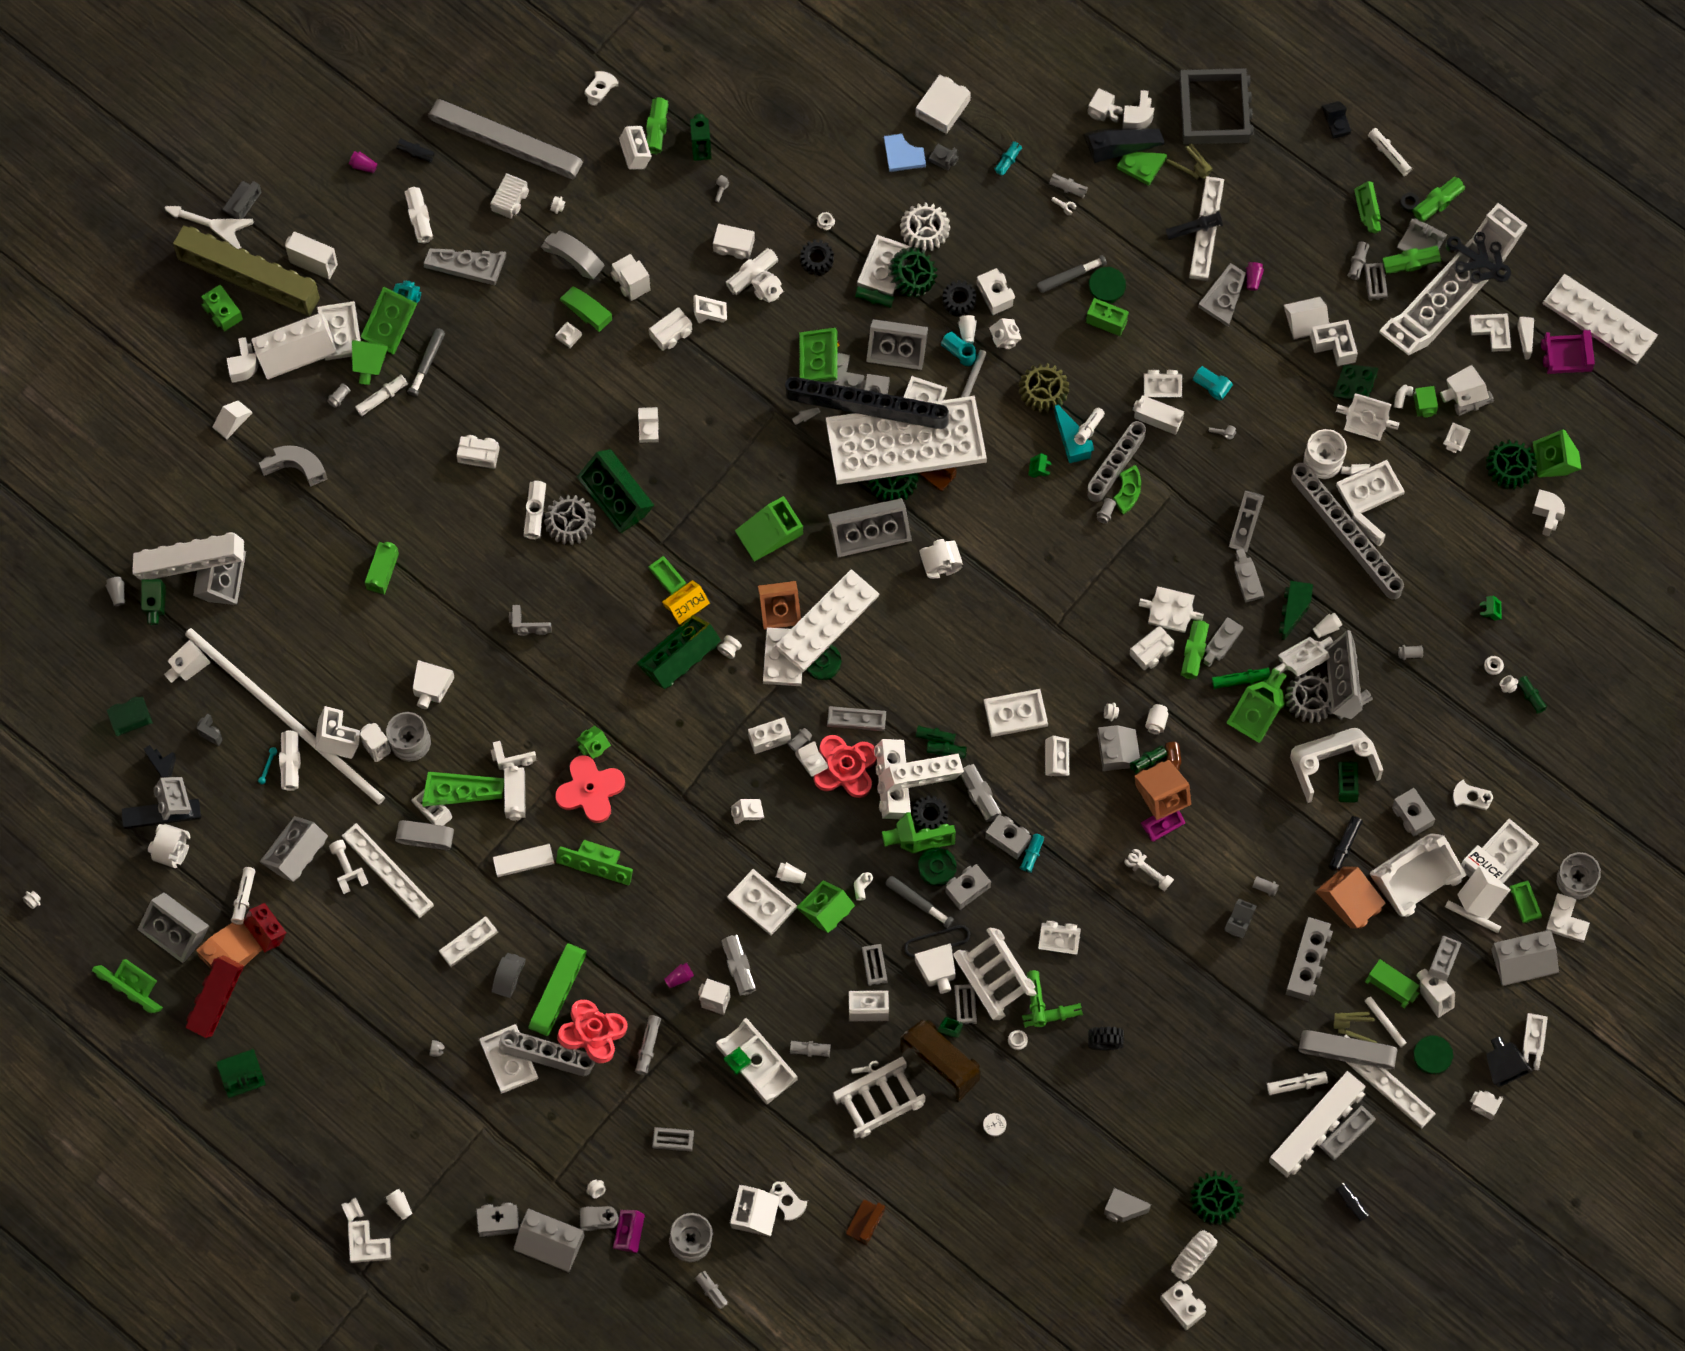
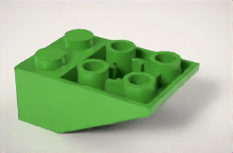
M783 496L765 506L737 528L735 532L755 562L802 536L803 525Z

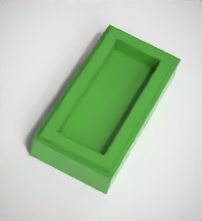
M664 555L648 566L649 570L670 595L687 584Z
M1529 881L1509 887L1523 923L1542 917Z

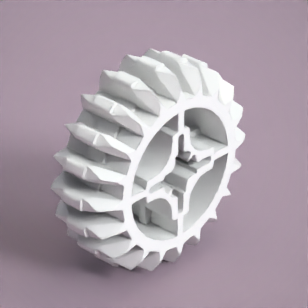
M918 203L917 208L911 206L910 211H906L905 216L901 218V236H904V241L909 242L911 247L915 245V248L921 247L925 251L926 248H929L932 251L933 246L939 248L940 243L944 244L945 238L949 236V219L946 218L945 212L941 213L940 207L935 209L934 204L928 207V204L925 203L924 207H921ZM934 221H936L939 224V231H937L933 226ZM912 223L915 225V228H917L915 234L912 232L910 228V225Z
M1203 1230L1193 1237L1172 1265L1171 1271L1175 1273V1276L1186 1281L1196 1273L1216 1246L1217 1240L1213 1238L1214 1236Z

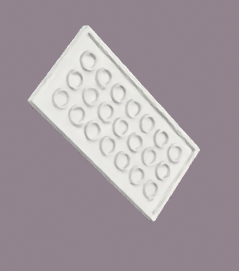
M975 396L930 402L941 404L948 408L949 424L944 429L930 428L857 413L826 417L837 484L986 463L987 457Z

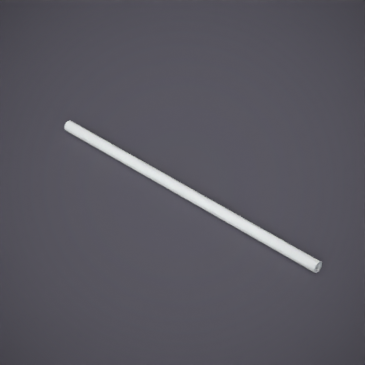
M192 628L185 633L187 638L291 729L298 732L299 736L315 749L316 737ZM317 750L378 805L384 801L385 797L337 755Z

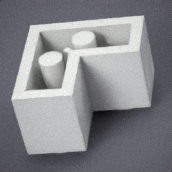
M629 254L611 264V276L615 282L618 281L620 283V289L625 297L628 296L632 301L650 291L649 274L640 260L636 262L633 256Z
M1349 320L1312 327L1310 338L1314 353L1333 349L1337 366L1356 362L1358 353Z
M325 706L318 719L315 750L352 759L359 745L360 730L342 726L343 711Z

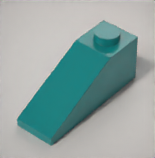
M1056 405L1054 414L1069 463L1090 459L1091 453L1094 451L1092 440L1087 439L1083 445L1077 444L1074 438L1079 432V426L1059 405Z

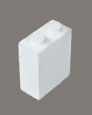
M939 75L917 105L916 117L947 134L970 102L971 92L966 87L955 84L950 78Z
M293 232L292 236L287 238L285 247L290 263L324 278H331L338 265L334 248L297 232Z

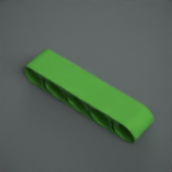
M569 943L566 945L531 1019L529 1029L545 1036L550 1034L585 959L586 950Z

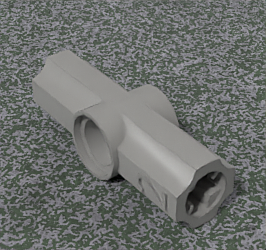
M974 764L964 767V772L960 776L968 788V794L972 802L978 806L986 822L995 820L999 814L1001 815V811L993 799L989 785L986 781L982 780Z
M732 935L721 940L728 959L727 964L730 974L734 977L740 996L756 991L750 973V965L746 954L743 953L738 936Z

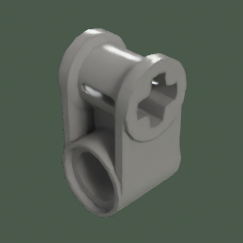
M613 1207L580 1208L581 1230L591 1231L614 1228L618 1224L619 1218ZM608 1214H611L612 1217H610V1220L607 1221L606 1218L608 1217Z

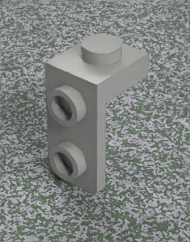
M513 605L512 612H509V623H512L513 633L518 635H527L528 633L546 635L552 632L550 622L521 623L520 605Z

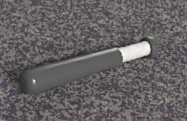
M1100 255L1097 260L1084 265L1081 264L1038 282L1037 288L1041 293L1046 292L1085 274L1086 271L1095 267L1107 265L1106 259L1103 255Z
M437 328L433 332L417 370L414 383L407 391L411 396L417 397L419 394V386L424 376H426L444 338L445 332L442 329Z
M893 876L887 879V887L927 914L936 917V919L944 923V927L949 928L954 920L952 917H947L935 909L934 905L926 901L904 883Z

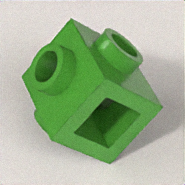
M596 726L585 730L576 739L580 745L578 746L580 752L592 759L602 755L604 750L611 746L602 730Z

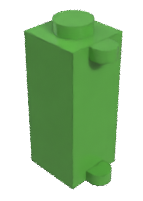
M379 542L365 581L367 590L385 595L399 555L398 548L393 543Z
M1382 960L1377 962L1365 981L1367 984L1371 982L1401 1002V1007L1403 1008L1410 1001L1414 1003L1420 994L1417 992L1419 988L1417 983Z

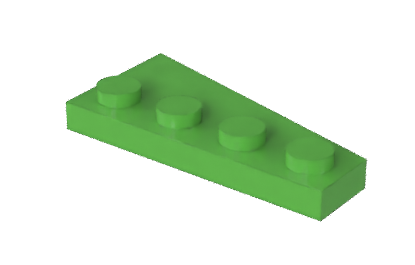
M428 772L422 804L424 807L502 799L505 779Z

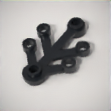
M1477 232L1474 236V242L1477 244L1479 254L1461 244V240L1458 237L1451 236L1448 238L1445 246L1449 252L1455 253L1459 251L1474 260V262L1469 263L1457 262L1454 267L1456 273L1462 274L1465 271L1484 267L1490 270L1485 273L1474 271L1470 277L1471 282L1474 284L1489 279L1506 282L1510 278L1511 270L1507 265L1503 264L1500 253L1502 246L1499 242H1493L1489 248L1490 252L1494 255V264L1489 261L1484 243L1486 236L1483 232ZM1477 236H1481L1483 240H1478ZM1451 241H1456L1457 245H1452ZM1492 246H1498L1499 250H1494ZM1461 265L1464 269L1459 270L1457 266ZM1499 270H1503L1505 274L1501 275ZM1478 275L1480 279L1475 280L1473 276Z

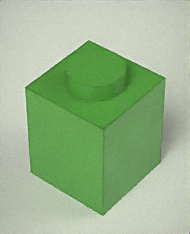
M1434 386L1415 388L1414 401L1417 416L1431 417L1436 414L1438 404Z

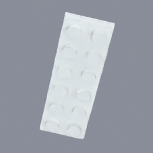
M1566 274L1562 276L1543 302V305L1581 330H1591L1592 337L1637 365L1658 336Z
M851 569L775 645V648L804 672L879 597V593Z

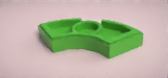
M1136 465L1119 474L1122 486L1119 493L1113 497V500L1116 502V506L1122 515L1131 510L1140 495L1141 477Z

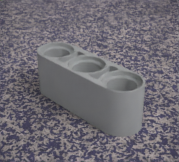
M402 820L398 823L395 841L405 845L450 850L454 829L447 826Z

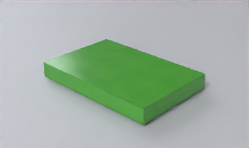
M383 287L360 338L370 343L388 345L387 351L395 354L417 303Z
M836 328L800 332V378L820 382L837 380Z

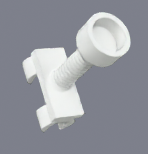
M338 840L330 844L331 853L337 854L345 872V875L337 878L343 894L350 892L347 881L358 877L361 886L368 884L362 868L352 871L344 853L346 849L344 841Z
M1133 849L1132 852L1136 854L1130 853L1128 855L1129 861L1127 859L1124 860L1126 866L1133 867V871H1136L1138 868L1143 869L1144 872L1159 882L1158 887L1165 892L1174 879L1169 875L1162 876L1157 873L1156 870L1144 862L1147 856H1142L1138 849Z

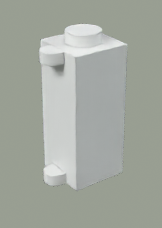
M1143 395L1139 401L1136 400L1133 411H1135L1134 419L1175 435L1184 416V411Z
M517 766L504 768L505 816L510 820H520L525 818L524 768H518Z

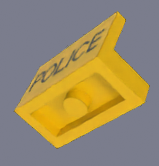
M693 580L662 601L664 607L672 612L679 625L710 604L701 586Z

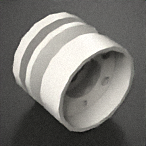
M1318 430L1308 440L1303 463L1312 470L1317 478L1327 479L1334 477L1341 470L1346 455L1347 445L1345 439L1334 430Z

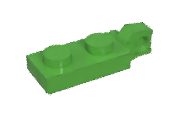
M1368 181L1355 188L1354 191L1361 221L1367 226L1368 232L1376 234L1381 231L1379 223L1380 212L1373 182Z

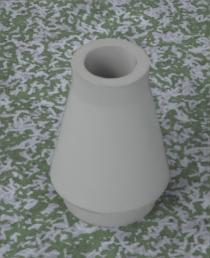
M121 577L107 579L105 586L113 601V605H124V581H122Z

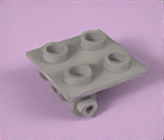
M1414 218L1411 220L1410 226L1397 248L1405 251L1414 248L1420 250L1438 246L1439 249L1447 234Z

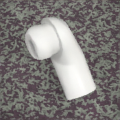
M1403 385L1397 391L1394 408L1403 409L1405 395L1412 396V386Z
M862 873L855 880L856 900L866 899L864 889L873 880L871 873Z

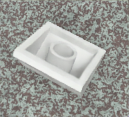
M1320 297L1284 305L1293 339L1310 336L1312 327L1329 324L1327 305Z
M1479 865L1457 895L1466 912L1489 919L1510 889Z
M849 991V1021H889L888 991Z

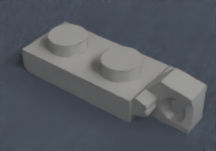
M1244 548L1236 550L1237 561L1234 562V570L1245 602L1264 598V593L1251 557H1246Z
M1227 617L1207 645L1205 650L1207 655L1203 663L1210 667L1215 659L1218 661L1223 659L1244 627Z

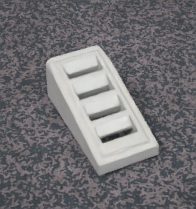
M1519 317L1517 327L1525 359L1529 360L1532 353L1534 319Z
M424 789L411 800L412 803L432 824L444 826L452 819L449 809L444 805H434L426 809L428 806L423 807L421 802L423 801Z

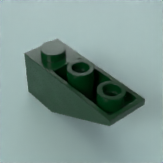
M1290 581L1289 587H1285L1284 598H1287V605L1283 604L1281 616H1285L1284 622H1280L1279 628L1283 641H1285L1308 611L1313 584Z

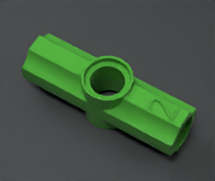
M663 98L652 99L651 113L647 120L646 141L651 154L661 153L663 136L666 134L668 101Z
M1453 177L1441 188L1437 187L1432 190L1427 198L1413 209L1415 217L1424 222L1437 211H1443L1451 203V200L1465 190L1463 182L1459 178Z
M1438 246L1420 250L1416 248L1403 251L1402 254L1383 258L1386 274L1404 270L1407 272L1415 271L1422 268V266L1441 262Z
M1193 621L1190 637L1187 639L1184 652L1185 658L1181 675L1187 679H1197L1209 628V624L1205 621Z

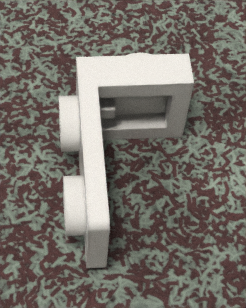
M501 741L493 742L494 749L491 750L493 761L497 760L499 770L518 765L528 766L537 761L535 751L504 758Z

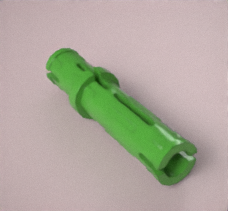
M1033 970L1027 973V977L1034 983V990L1037 993L1035 996H1030V1011L1033 1013L1034 1026L1043 1027L1046 1025L1044 1015L1046 1008L1042 1000L1039 972Z
M1078 1003L1066 1007L1061 1005L1057 1009L1044 1011L1045 1021L1051 1022L1060 1019L1065 1021L1069 1017L1082 1016V1010L1073 1011L1081 1008V1004ZM1033 1014L1022 1015L1023 1021L1031 1019V1021L1024 1022L1025 1028L1034 1025Z

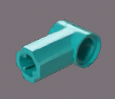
M953 332L947 333L944 336L941 346L956 356L962 365L971 366L975 363L976 350L972 344L964 342ZM965 353H970L971 355H970V356H964L963 354H965Z
M1203 366L1197 370L1193 377L1194 382L1207 389L1210 395L1219 401H1222L1233 386L1228 378L1217 376Z

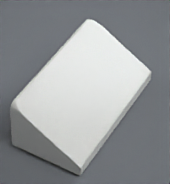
M1051 736L1045 740V775L1069 776V739Z

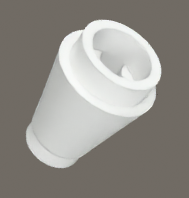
M961 316L958 322L962 340L970 344L974 343L977 323L974 316Z
M1335 613L1328 614L1313 628V631L1320 638L1339 630L1342 623Z
M787 862L785 864L780 863L776 874L780 881L803 884L806 873Z
M397 1189L386 1197L387 1204L402 1220L413 1214L404 1192L401 1193Z

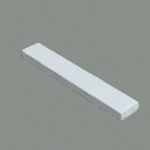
M1206 176L1199 217L1201 215L1214 214L1220 209L1224 179ZM1217 226L1209 228L1208 231H1203V229L1197 231L1189 278L1208 281Z
M357 823L342 835V838L419 919L434 906Z
M1346 1062L1421 1129L1435 1115L1434 1111L1386 1069Z

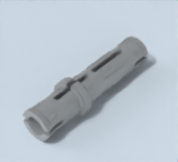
M654 1015L648 1017L641 1050L638 1051L639 1058L635 1072L640 1075H647L650 1060L654 1056L652 1052L661 1018Z

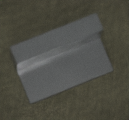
M242 181L222 210L236 219H243L262 193L260 185L254 181L251 185Z

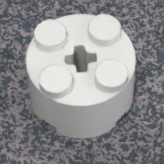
M939 539L933 542V546L919 550L928 578H940L939 574L946 573L948 576L962 568V559L955 541L945 542L944 539Z
M159 824L154 841H151L148 846V852L151 853L152 860L177 868L176 864L181 865L187 855L189 845L186 844V841L190 839V833L168 824Z

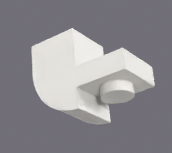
M1141 90L1139 107L1125 106L1123 129H1145L1151 124L1154 108H1151V98H1148V91Z
M246 337L238 339L241 356L227 358L232 383L251 378L258 369L259 361L257 355L253 353L252 345L247 343Z
M638 408L640 443L659 442L658 408Z
M1539 489L1532 513L1547 517L1543 535L1550 536L1551 531L1556 530L1558 521L1562 522L1565 507L1557 495Z

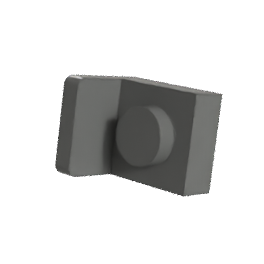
M937 144L929 157V162L948 171L958 161L957 149L953 148L950 150Z
M207 714L197 724L198 734L219 746L223 741L220 731L211 726L213 720L211 715Z

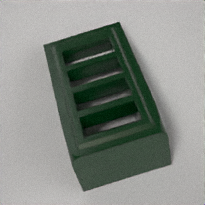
M1338 762L1339 802H1358L1357 762ZM1342 770H1353V772H1342Z
M946 1017L940 1024L938 1032L957 1038L960 1036L963 1023Z

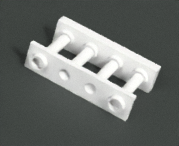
M988 928L987 932L990 938L970 952L958 950L953 953V956L992 1019L1001 1020L1006 1016L1003 1012L1005 1006L1024 993L1029 996H1035L1037 993L1034 990V983L1029 978L1027 979L1004 942L1005 937L999 929ZM995 944L1000 954L982 967L976 968L973 963L974 958ZM1005 960L1011 970L990 985L986 984L983 980L984 974ZM1015 976L1021 986L1002 1000L996 1001L993 996L994 991Z
M903 1056L833 1092V1099L836 1104H845L857 1126V1129L854 1130L855 1139L859 1136L864 1138L871 1133V1130L911 1109L915 1111L924 1105L925 1095L922 1094L917 1097L904 1074L906 1061ZM893 1075L898 1078L910 1100L899 1106L886 1082L887 1078ZM875 1084L880 1086L893 1109L883 1115L869 1092L870 1087ZM858 1093L863 1096L875 1118L864 1124L852 1102V1096Z

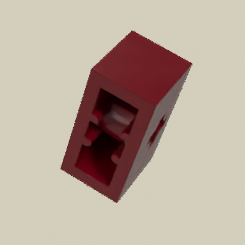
M263 903L248 911L243 923L263 951L267 952L279 946L286 935V931L267 905Z

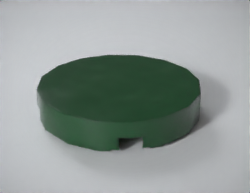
M1112 267L1097 269L1089 280L1090 293H1092L1094 298L1106 303L1115 302L1124 295L1126 290L1125 277L1119 270Z
M831 644L806 669V672L818 680H827L834 677L841 668L840 652Z
M934 847L926 850L921 855L918 862V872L926 883L932 886H942L954 878L957 863L950 851Z
M1436 1035L1426 1036L1416 1044L1414 1061L1422 1072L1439 1075L1450 1067L1453 1060V1049L1444 1038Z

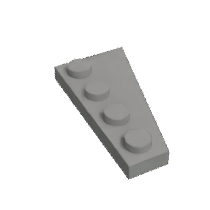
M429 249L424 261V268L495 285L505 261L506 252L495 254L490 253V251L472 253L471 250L454 252L451 249Z

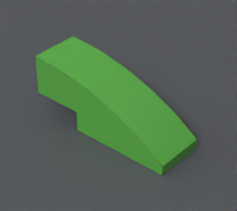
M574 286L560 298L585 323L591 324L598 332L612 321V314L606 308Z

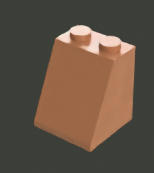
M1170 760L1160 762L1154 767L1142 770L1135 775V785L1156 820L1191 805L1190 785Z
M1343 866L1339 872H1336L1315 891L1350 928L1360 929L1368 923V919L1372 915L1375 916L1380 913L1381 907L1386 904L1358 867Z

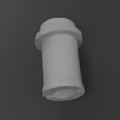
M342 383L332 395L328 396V403L335 408L340 406L341 401L350 393V389Z
M1105 499L1101 510L1097 512V520L1106 524L1111 520L1112 511L1116 506L1114 500Z
M1402 645V647L1398 648V656L1403 660H1406V658H1423L1422 645L1410 647Z
M806 728L800 729L799 733L787 744L796 752L807 741L811 740L812 735Z
M1257 876L1252 888L1266 892L1268 896H1275L1279 885L1275 881L1272 883Z

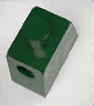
M696 114L694 119L690 120L693 161L710 160L712 155L709 119L705 118L703 114ZM698 141H704V144H698Z
M142 579L141 609L147 615L148 625H158L159 615L165 614L166 586L161 579Z

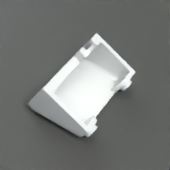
M1433 833L1426 835L1372 870L1370 875L1399 916L1408 917L1415 912L1414 909L1417 902L1445 884H1451L1452 886L1462 882V878L1466 876V873L1445 836Z

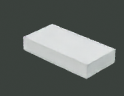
M1357 510L1353 514L1352 520L1371 541L1380 546L1384 542L1385 534Z

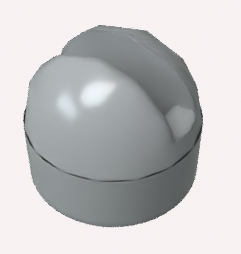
M432 1040L429 1056H441L444 1053L442 1051L444 1045L439 1041Z

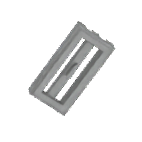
M1383 263L1365 264L1368 300L1387 299L1388 294ZM1369 268H1372L1375 294L1372 293ZM1376 268L1380 270L1382 293H1379Z
M881 944L862 947L868 986H872V984L878 985L883 982L888 983ZM875 949H878L883 978H879L876 958L874 953ZM869 950L875 979H871L867 951Z
M971 984L954 985L957 1021L965 1023V1025L969 1023L977 1024L974 988ZM966 989H970L972 1018L968 1017ZM959 990L963 991L965 1019H961Z
M654 1127L652 1148L692 1152L694 1131ZM658 1133L689 1136V1139L658 1136ZM657 1141L688 1143V1145L657 1143Z

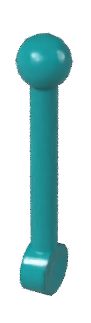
M275 747L269 750L270 756L262 777L258 779L259 784H265L266 782L265 777L273 756L277 754Z

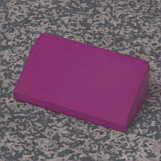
M1180 810L1158 820L1151 816L1141 822L1142 827L1152 842L1185 824Z
M637 1210L620 1211L613 1249L638 1252L645 1217L643 1213Z

